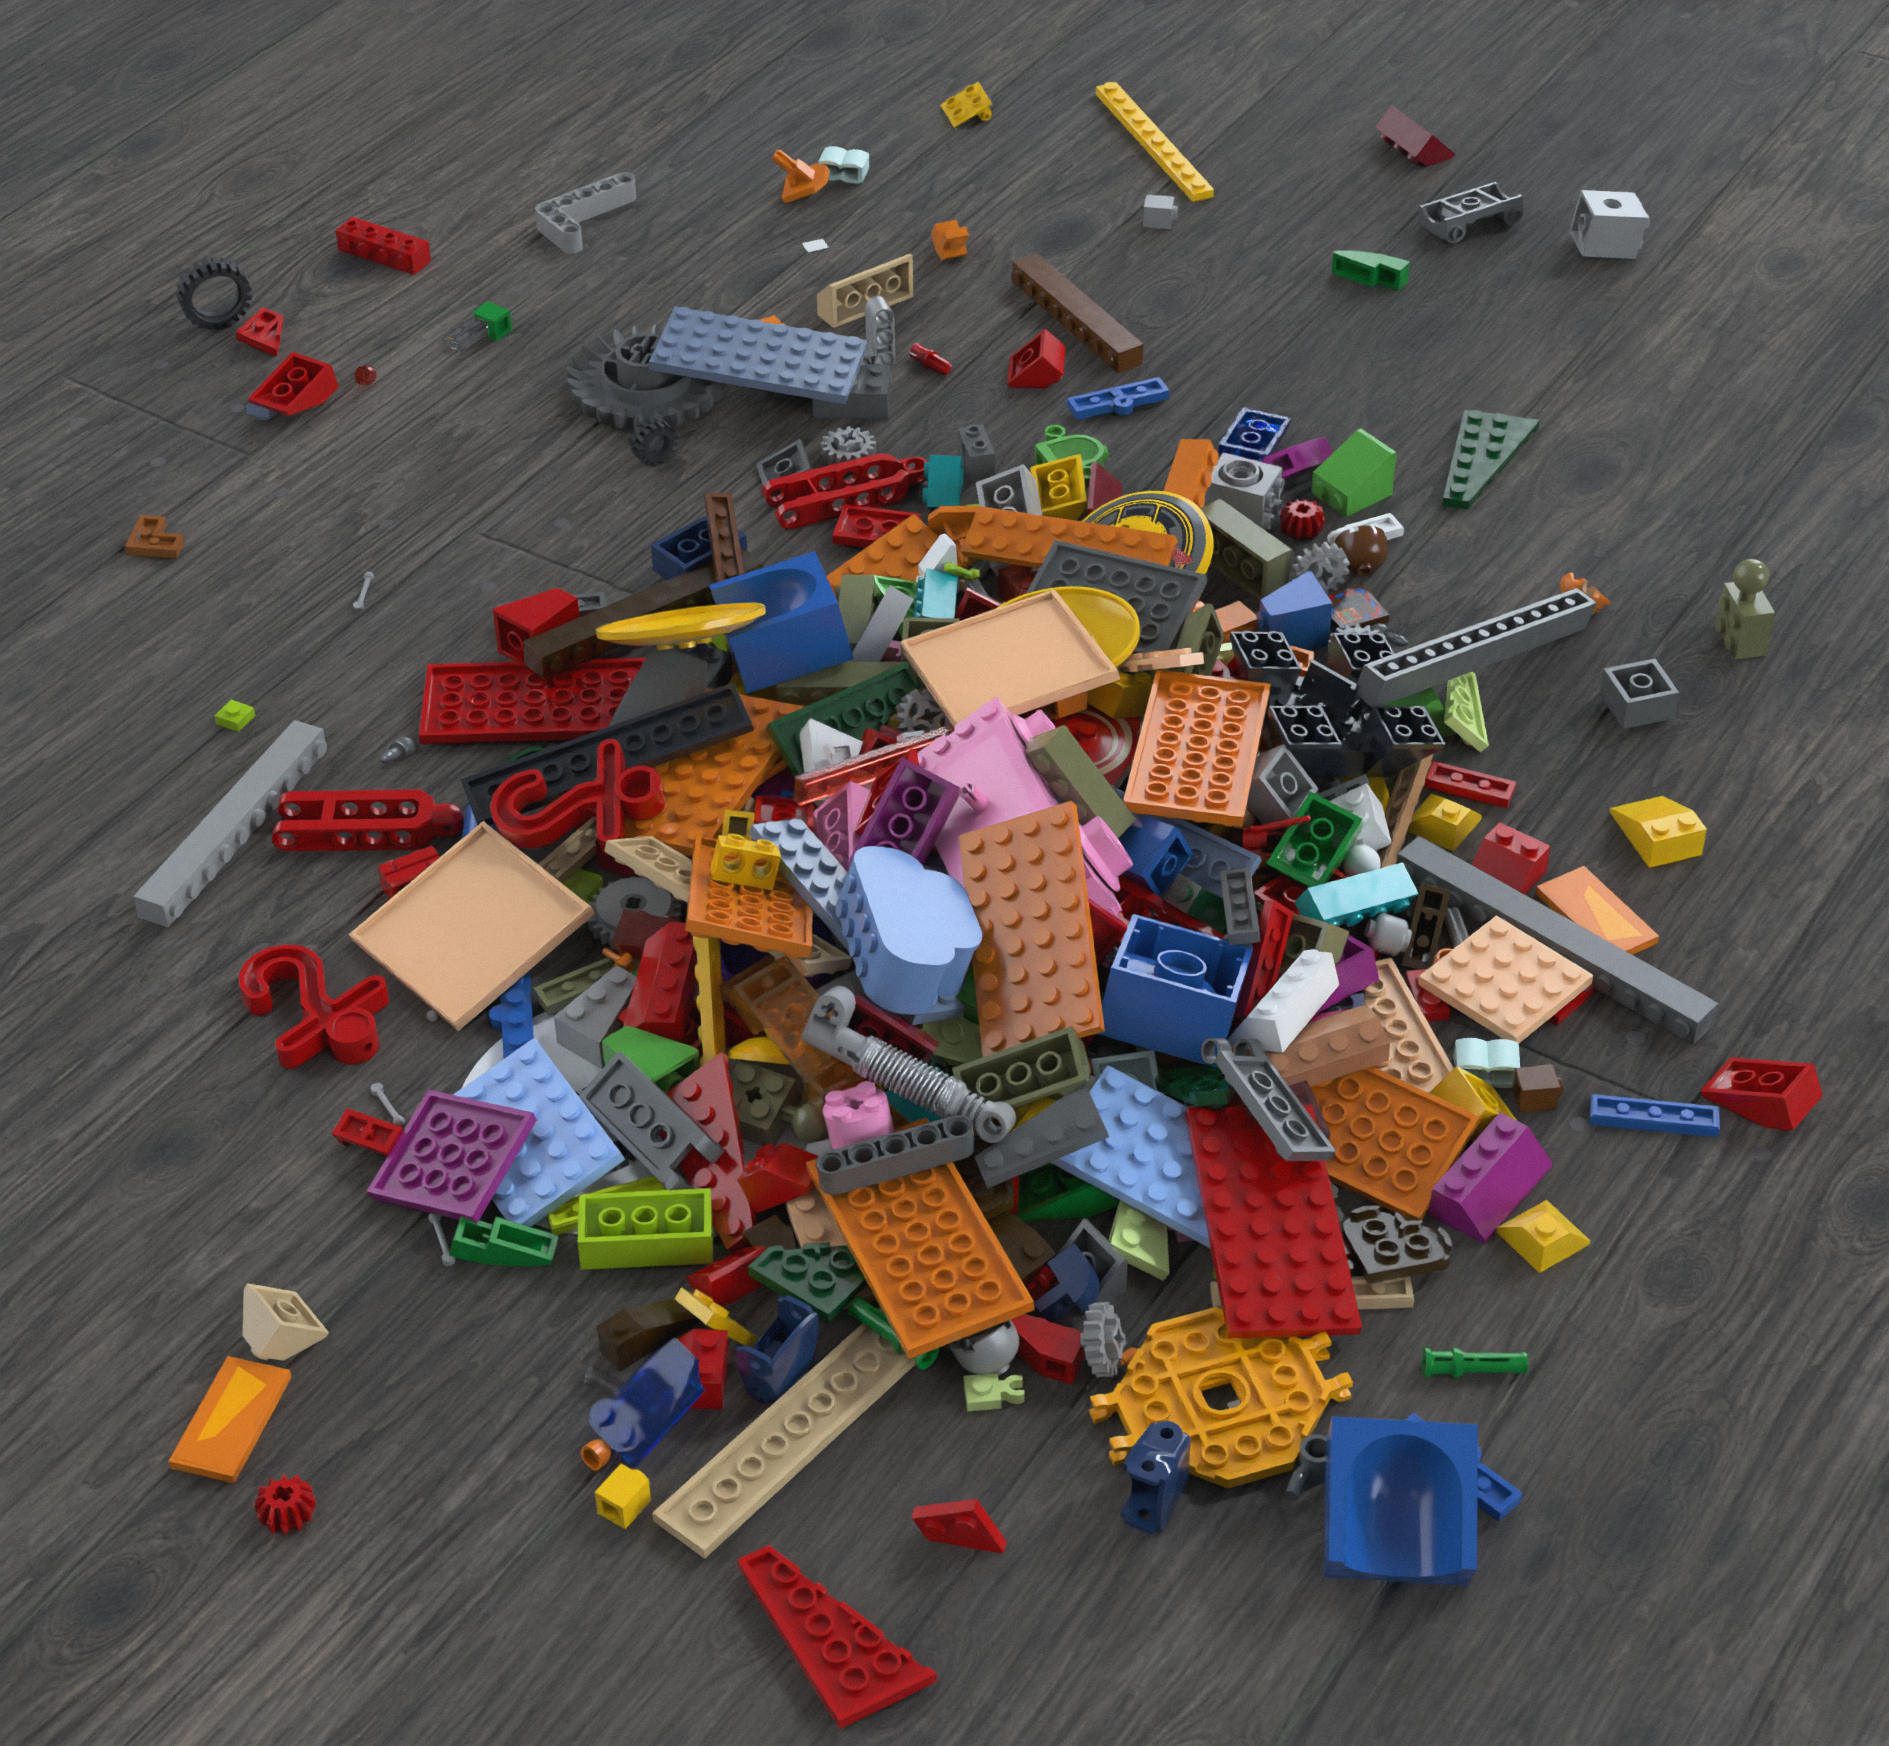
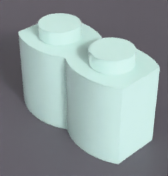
M831 146L824 149L818 163L827 165L830 171L828 180L835 181L841 179L847 183L858 184L863 182L869 169V154L862 150L853 149L846 151L843 148Z
M1477 1038L1455 1040L1454 1068L1457 1066L1488 1082L1493 1087L1511 1088L1513 1086L1515 1068H1520L1519 1044L1517 1042L1506 1039L1486 1042Z

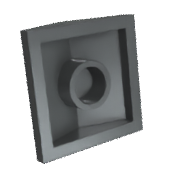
M800 439L756 463L763 486L769 480L811 470ZM782 489L773 490L770 496L779 495Z

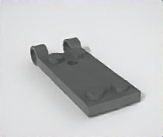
M1208 1038L1203 1042L1201 1047L1203 1060L1206 1063L1219 1066L1225 1075V1080L1234 1087L1274 1143L1277 1153L1286 1161H1329L1336 1150L1266 1056L1263 1046L1258 1040L1240 1039L1236 1042L1233 1052L1229 1042L1224 1038ZM1217 1045V1047H1218V1054H1217V1056L1215 1057L1214 1049H1215V1046ZM1248 1045L1250 1047V1056H1247L1246 1053Z
M621 1051L614 1055L579 1095V1098L588 1110L668 1190L693 1188L688 1181L674 1170L693 1147L712 1163H715L725 1152L714 1139L708 1136ZM662 1131H666V1140L659 1142V1134Z

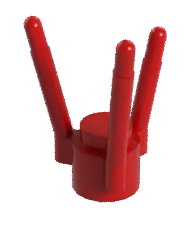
M1303 816L1264 825H1252L1250 828H1242V848L1259 856L1270 858L1272 853L1261 851V848H1267V838L1283 837L1286 830H1268L1308 822L1311 818L1310 816Z

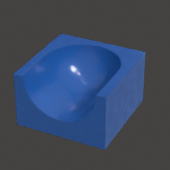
M815 551L709 585L715 605L729 603H762L765 605L766 613L742 628L725 633L728 646L747 694L854 659L837 599Z
M1133 914L1112 964L1102 1003L1105 1031L1096 1034L1218 1068L1217 1064H1209L1203 1060L1201 1047L1208 1038L1228 1039L1253 947L1242 944L1229 946L1228 940ZM1217 1045L1215 1046V1049H1214L1215 1057H1216L1217 1054H1218V1047H1217Z
M1332 1416L1326 1437L1323 1577L1468 1586L1477 1570L1478 1424Z

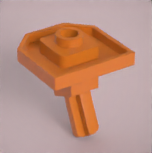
M777 150L771 158L773 162L787 172L782 193L784 204L814 194L828 182L830 171L827 165L817 163L808 166L799 158L794 161L782 150Z
M940 506L928 515L929 528L938 536L946 534L956 544V552L963 565L972 566L977 559L964 557L961 549L978 506Z

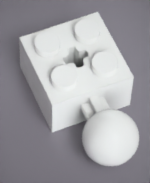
M1366 783L1330 801L1363 819L1360 835L1339 866V869L1343 867L1344 873L1348 877L1380 869V858L1376 851L1392 843L1382 804Z

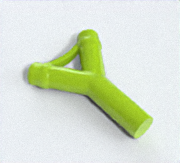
M946 562L944 565L946 572L961 577L966 581L979 579L980 571L977 569L967 570L950 562Z

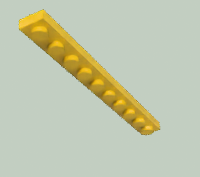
M1108 82L1104 85L1096 86L1098 98L1192 202L1214 197V189L1116 82Z

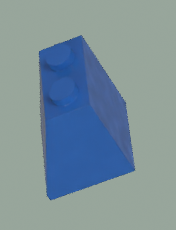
M1311 571L1305 572L1260 600V612H1257L1258 632H1282L1289 645L1306 650L1328 646L1332 602Z
M1131 812L1136 820L1118 840L1129 855L1133 866L1122 873V875L1163 898L1177 874H1181L1194 853L1180 829L1145 815Z

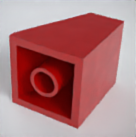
M555 588L495 607L493 609L498 653L515 662L524 661V640L580 617L578 598L559 588Z

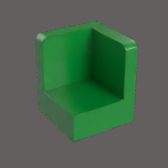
M487 301L473 311V317L487 322L489 339L497 342L512 331L510 310Z

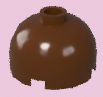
M1358 526V531L1350 533V529H1347L1340 533L1334 541L1339 549H1343L1350 562V565L1347 566L1349 572L1361 576L1370 575L1384 564L1388 556L1387 536H1385L1381 528L1375 526Z

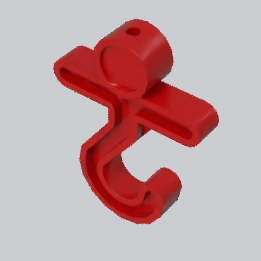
M607 739L598 746L597 778L593 781L576 785L539 813L527 816L521 815V810L530 803L544 799L548 789L539 770H526L514 774L501 783L493 794L490 809L494 824L500 835L518 848L533 849L552 844L587 818L597 816V837L602 851L609 855L604 851L606 841L625 838V815L630 819L638 821L654 818L664 809L667 798L660 775L655 769L648 766H634L625 770V758L620 743L615 739Z
M288 944L273 946L254 954L243 964L238 975L244 1005L254 1015H265L272 1010L273 1002L269 986L274 982L288 978L295 979L300 983L303 1021L281 1035L275 1042L279 1064L283 1068H296L327 1046H330L331 1055L336 1061L351 1065L363 1063L371 1059L378 1052L380 1044L373 1015L389 1003L386 981L383 977L378 975L369 976L333 1000L327 995L326 977L322 960L314 951L308 948Z

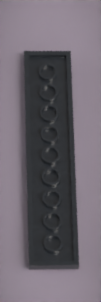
M733 682L461 779L477 825L483 821L488 825H492L494 821L490 804L494 792L503 781L519 772L530 769L539 770L543 775L548 793L541 801L525 806L520 814L551 804L576 785L590 782L597 778V749L604 740L615 739L620 743L625 758V770L634 766L654 767L752 732L754 729Z

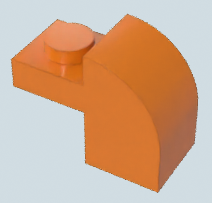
M957 220L934 224L931 237L935 250L941 260L967 255L965 243L969 233L966 226L959 228Z

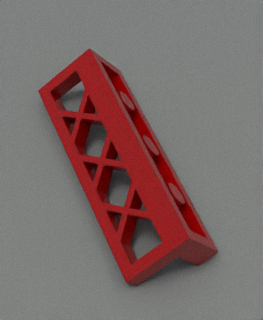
M1275 900L1265 901L1263 910L1260 912L1258 926L1261 942L1252 943L1253 951L1232 1023L1237 1028L1277 981L1294 912Z

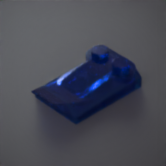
M1243 407L1220 441L1218 453L1220 455L1227 453L1260 462L1264 457L1274 453L1291 424V418Z
M673 1337L670 1341L660 1346L609 1399H602L593 1404L589 1410L587 1423L612 1449L631 1466L636 1468L706 1391L702 1387L699 1377L700 1360Z

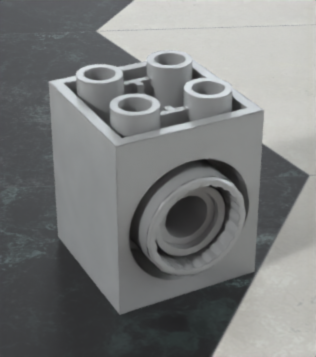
M1581 190L1569 232L1583 257L1636 259L1638 250L1643 245L1644 231L1649 226V216L1646 214L1642 203L1635 193Z
M1223 453L1218 460L1217 466H1214L1211 475V485L1206 490L1204 506L1221 499L1265 531L1267 529L1270 530L1274 517L1281 513L1283 507V500H1280V494L1283 491L1285 482L1281 478L1282 467Z

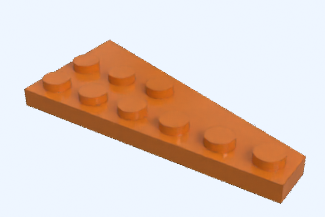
M913 514L826 576L834 595L836 585H841L842 574H871L916 581V577L919 576L918 564L939 536ZM957 554L958 566L968 570V565H963Z

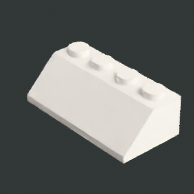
M1314 949L1304 950L1228 1038L1227 1041L1230 1046L1234 1048L1236 1042L1240 1039H1256L1262 1044L1263 1051L1283 1053L1339 986L1332 953L1319 952Z

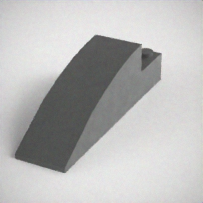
M703 643L685 649H679V645H675L672 650H657L655 646L628 688L609 726L704 693L707 688L716 689L727 685L732 679V653Z

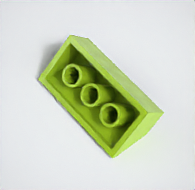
M711 1188L579 1194L578 1251L581 1270L712 1264Z

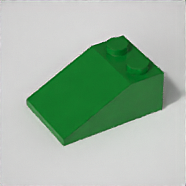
M1311 791L1294 817L1310 816V821L1289 826L1266 863V866L1307 888L1328 882L1360 835L1363 819Z
M1049 1162L1019 1175L1017 1215L1014 1216L1021 1221L1092 1217L1117 1207L1119 1200Z

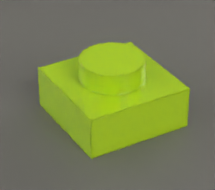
M230 700L215 714L216 724L238 732L255 717L254 707L234 700Z

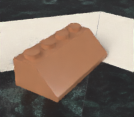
M1362 1005L1306 1024L1283 1053L1264 1051V1053L1290 1089L1296 1092L1388 1061L1390 1042L1378 1016L1369 1007Z

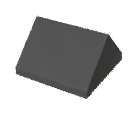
M1083 1219L1057 1255L1075 1243L1098 1275L1100 1288L1095 1303L1109 1302L1126 1292L1128 1261L1087 1219Z

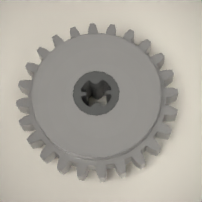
M647 877L621 878L616 882H609L607 887L599 888V895H592V902H588V905L592 907L595 913L587 920L589 931H593L595 939L600 938L602 945L608 943L611 949L619 948L624 951L646 942L648 938L669 922L681 923L682 908L681 904H679L680 900L674 898L673 894L668 890L656 887L654 882L647 879Z

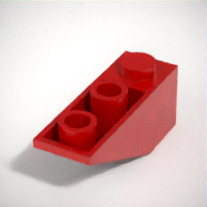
M1026 1314L1011 1319L1019 1335V1347L1016 1353L1040 1375L1072 1385L1086 1357L1080 1342V1334L1083 1332Z

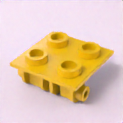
M979 82L967 86L965 90L948 98L946 102L941 104L942 109L954 128L976 114L983 121H988L992 115L989 108L992 103Z

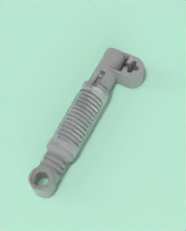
M835 986L829 989L815 1003L802 1035L803 1042L852 1066L853 1072L861 1075V1077H868L869 1081L874 1079V1083L879 1081V1086L884 1084L885 1089L889 1087V1090H894L895 1094L899 1092L900 1097L904 1095L905 1099H910V1102L915 1099V1105L920 1102V1107L925 1105L926 1110L930 1108L931 1112L935 1111V1114L941 1116V1118L956 1115L966 1116L971 1120L972 1125L974 1124V1130L977 1131L980 1138L986 1142L996 1143L1001 1141L1014 1127L1016 1114L1007 1103L1001 1101L992 1102L990 1100L985 1103L986 1099L981 1096L978 1099V1094L973 1093L970 1095L971 1091L967 1089L966 1084L961 1082V1080L958 1081L953 1076L949 1077L948 1073L943 1074V1071L939 1072L937 1068L933 1069V1066L928 1067V1064H923L922 1060L913 1059L912 1055H907V1052L902 1053V1050L898 1051L896 1047L892 1048V1045L887 1046L886 1042L874 1036L865 1037L847 1028L854 1012L856 1001L852 992L846 987ZM835 1008L837 1012L830 1018L826 1017ZM991 1117L998 1119L1001 1127L995 1126L991 1121Z

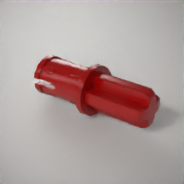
M919 343L911 346L910 352L913 353H909L910 357L920 361L925 368H932L942 375H948L949 371L952 370V365L947 360L941 358L935 350L930 351Z

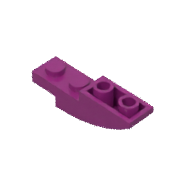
M1322 437L1264 457L1260 462L1282 467L1281 478L1293 480L1316 470L1333 454V451L1326 437Z

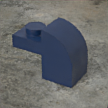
M1074 1243L1048 1262L1060 1284L1034 1302L1039 1312L1047 1321L1052 1323L1065 1318L1075 1306L1085 1314L1086 1311H1089V1304L1095 1303L1099 1294L1100 1284L1098 1275L1086 1256Z

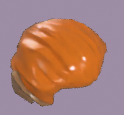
M1572 572L1562 577L1560 582L1561 593L1578 588L1597 603L1592 615L1610 604V601L1595 587H1587L1588 581L1585 578H1574V573Z

